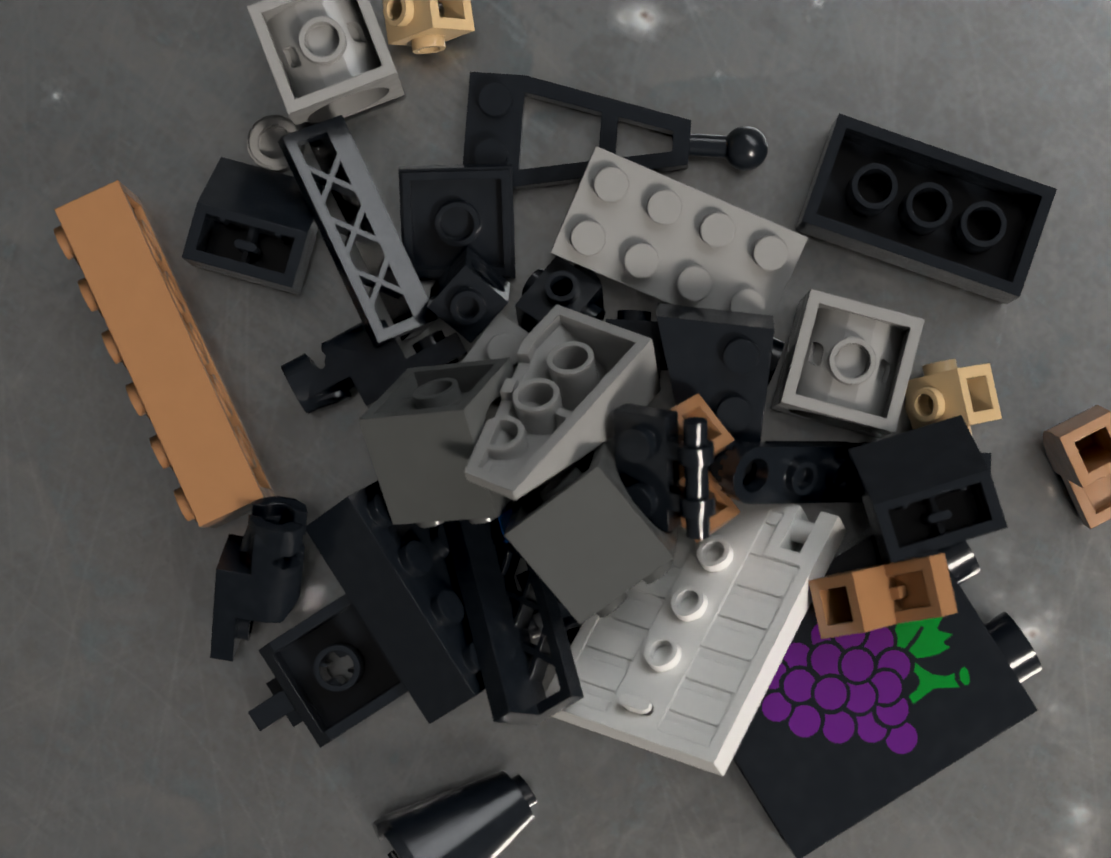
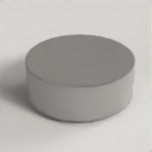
M268 115L253 124L247 136V149L252 160L260 168L279 173L291 170L278 141L282 136L298 131L292 120L282 115ZM305 144L299 146L302 155L304 154Z

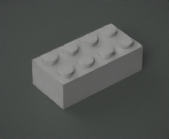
M595 146L551 248V253L671 305L774 316L808 237Z

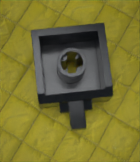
M344 594L258 650L275 676L274 679L266 683L273 696L248 713L259 731L264 730L285 715L293 727L303 721L321 748L407 693L408 690L352 602ZM333 651L340 658L348 655L352 659L354 666L349 668L348 672L353 673L349 681H346L341 675L332 678L328 674L326 667L333 664V661L328 660V657Z

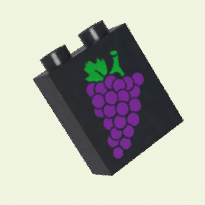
M871 527L838 548L825 576L882 564ZM966 541L914 556V558L945 553L957 613L943 617L898 623L864 633L821 639L812 600L732 758L795 858H803L1038 711L1021 684L1042 671L1040 660L1030 642L1016 622L1006 612H1002L988 622L983 623L960 587V584L981 571L977 559Z

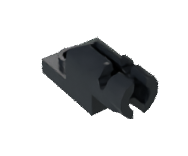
M380 320L383 328L389 327L385 320ZM361 322L321 343V351L326 355L325 367L323 369L316 366L314 361L305 353L281 365V369L306 413L310 414L321 407L352 398L350 392L355 389L358 390L366 407L370 408L408 368L458 363L468 353L456 332L445 337L443 331L439 330L413 344L412 347L416 354L406 358L396 339L373 347Z
M282 496L259 499L252 504V514L248 515V526L244 536L228 535L216 568L210 658L233 662L240 639L250 640L254 621L263 623L283 622L297 602L301 592L305 552L302 539L303 535H306L308 514L306 505L302 502Z

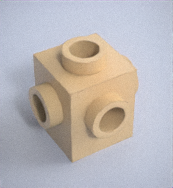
M382 0L388 44L412 46L414 54H431L446 49V41L475 31L471 0Z
M956 359L939 361L923 365L924 376L911 379L908 382L905 393V409L911 421L912 430L962 415L972 435V425L1002 419L990 363L958 368Z

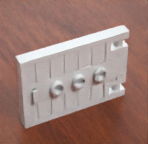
M730 498L740 510V513L708 538L696 543L694 539L687 538L686 529L679 526L675 556L673 558L674 564L670 570L651 584H646L642 580L626 592V600L608 616L600 618L596 613L582 624L570 648L584 698L551 717L724 776L812 602L808 580L825 576L847 532L840 517L821 511L816 522L813 523L809 522L800 505L793 503L745 504ZM797 543L804 544L800 553L794 551ZM556 674L545 692L546 698L561 690ZM650 711H653L651 715L647 716Z

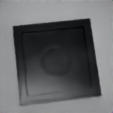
M512 163L399 166L401 241L419 280H438L467 247L502 277L516 278Z

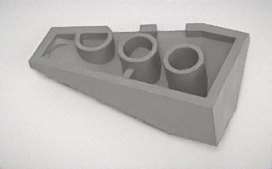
M556 305L523 339L517 352L519 363L512 378H506L500 390L502 401L495 417L486 421L464 471L466 480L510 499L517 500L614 436V409L625 403L647 406L661 391L652 339Z

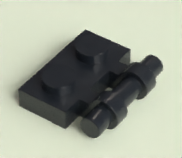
M628 403L614 409L616 469L631 499L647 519L661 531L670 532L680 526L682 516L686 518L687 538L694 540L708 538L710 536V517L716 513L715 494L709 491L708 465L714 463V442L708 439L707 419L703 417L684 419L683 435L678 434V411ZM679 464L684 466L685 486H680Z

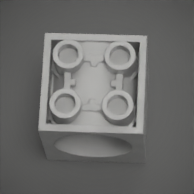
M262 0L247 6L287 113L297 130L340 115L345 118L405 95L370 0Z
M811 289L799 301L771 409L876 438H882L895 433L925 319Z

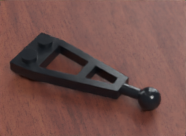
M470 72L463 164L512 163L513 190L580 182L589 162L520 169L526 97L601 116L599 147L616 154L619 121L673 135L672 151L623 157L656 172L687 169L689 156L725 158L735 169L749 171L759 167L764 162L768 153V143L764 134L752 126L737 127L727 136L690 133L691 120L526 75Z

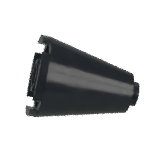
M500 771L382 815L372 823V826L379 841L386 837L394 849L387 854L389 858H497L534 819L530 807L535 805L537 800L521 775L518 774L511 779L505 771Z

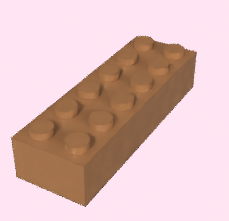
M116 180L54 209L61 223L60 226L54 228L56 239L67 259L74 258L83 271L85 277L77 281L81 294L92 312L98 310L105 319L109 330L101 333L102 339L113 361L116 364L122 362L133 382L125 385L127 394L138 415L141 417L146 414L153 424L157 434L149 438L152 449L164 469L170 467L175 472L181 487L173 490L185 519L188 522L194 519L199 527L218 528L252 512V504L255 501L275 496L139 198L119 180Z

